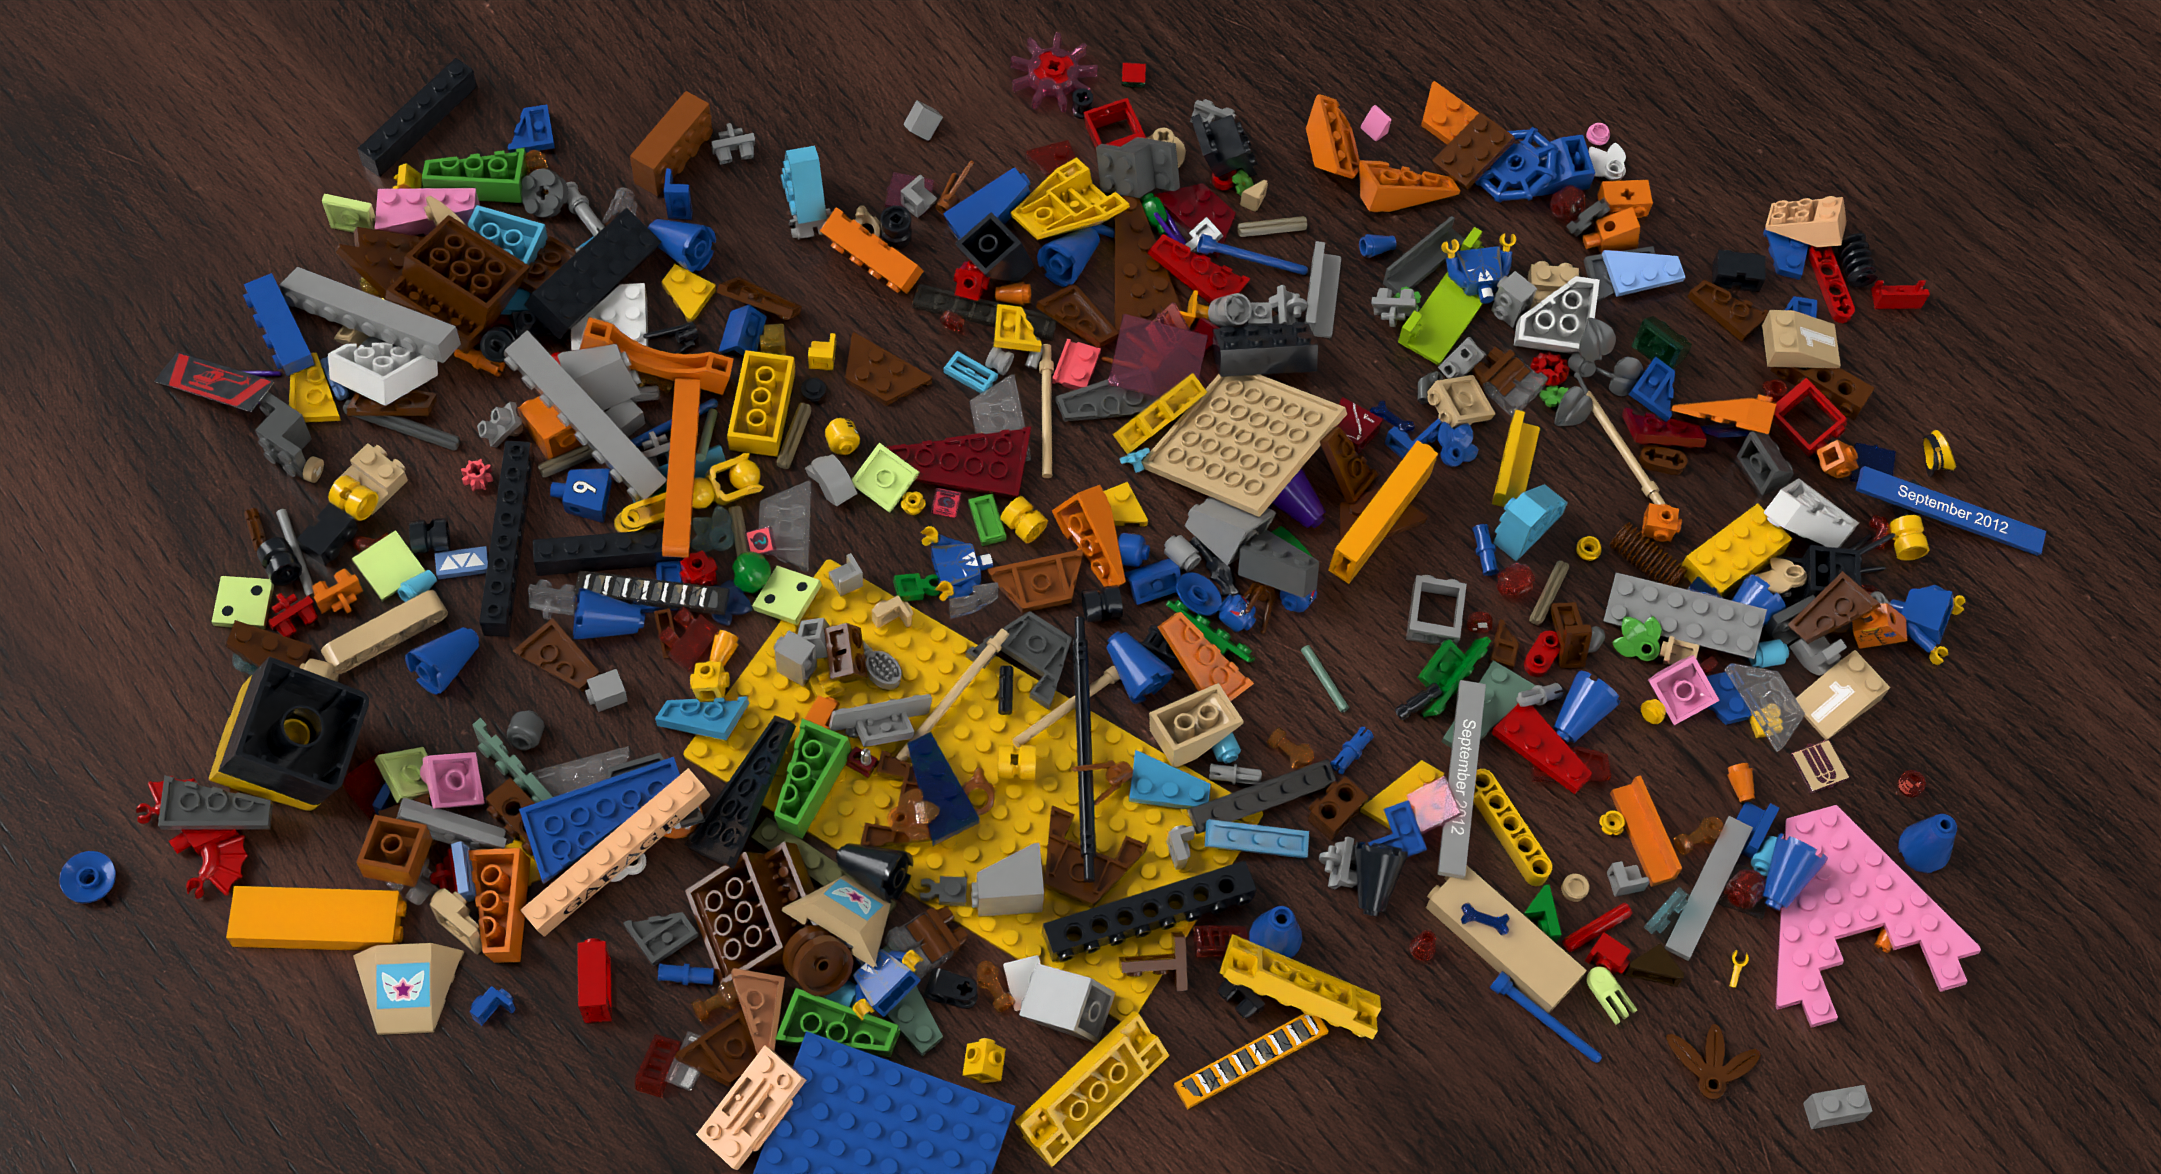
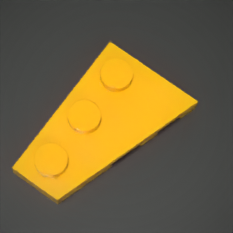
M311 353L315 365L290 375L289 406L301 413L305 422L341 421L317 353Z
M1421 760L1361 807L1360 812L1391 830L1384 809L1409 800L1417 820L1429 796L1435 791L1443 778L1444 773Z

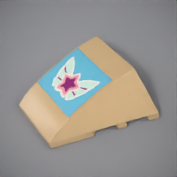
M844 875L783 907L782 911L804 925L810 919L854 946L851 951L852 955L874 968L891 903L880 899L866 887Z
M434 943L376 945L353 955L377 1034L434 1032L446 1001L447 992L450 984L453 983L455 971L459 961L462 960L464 951Z

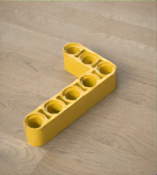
M1478 769L1476 781L1483 782L1486 787H1479L1475 783L1473 805L1477 806L1524 879L1532 886L1543 885L1552 871L1550 859L1494 775L1489 770ZM1447 786L1432 793L1426 802L1423 814L1432 823H1439L1444 820ZM1489 803L1498 804L1500 809L1492 808ZM1437 804L1441 806L1443 810L1437 811L1433 809L1431 805ZM1504 824L1512 825L1515 830H1507ZM1523 845L1527 847L1529 852H1522L1518 846ZM1533 867L1540 868L1544 874L1535 873Z

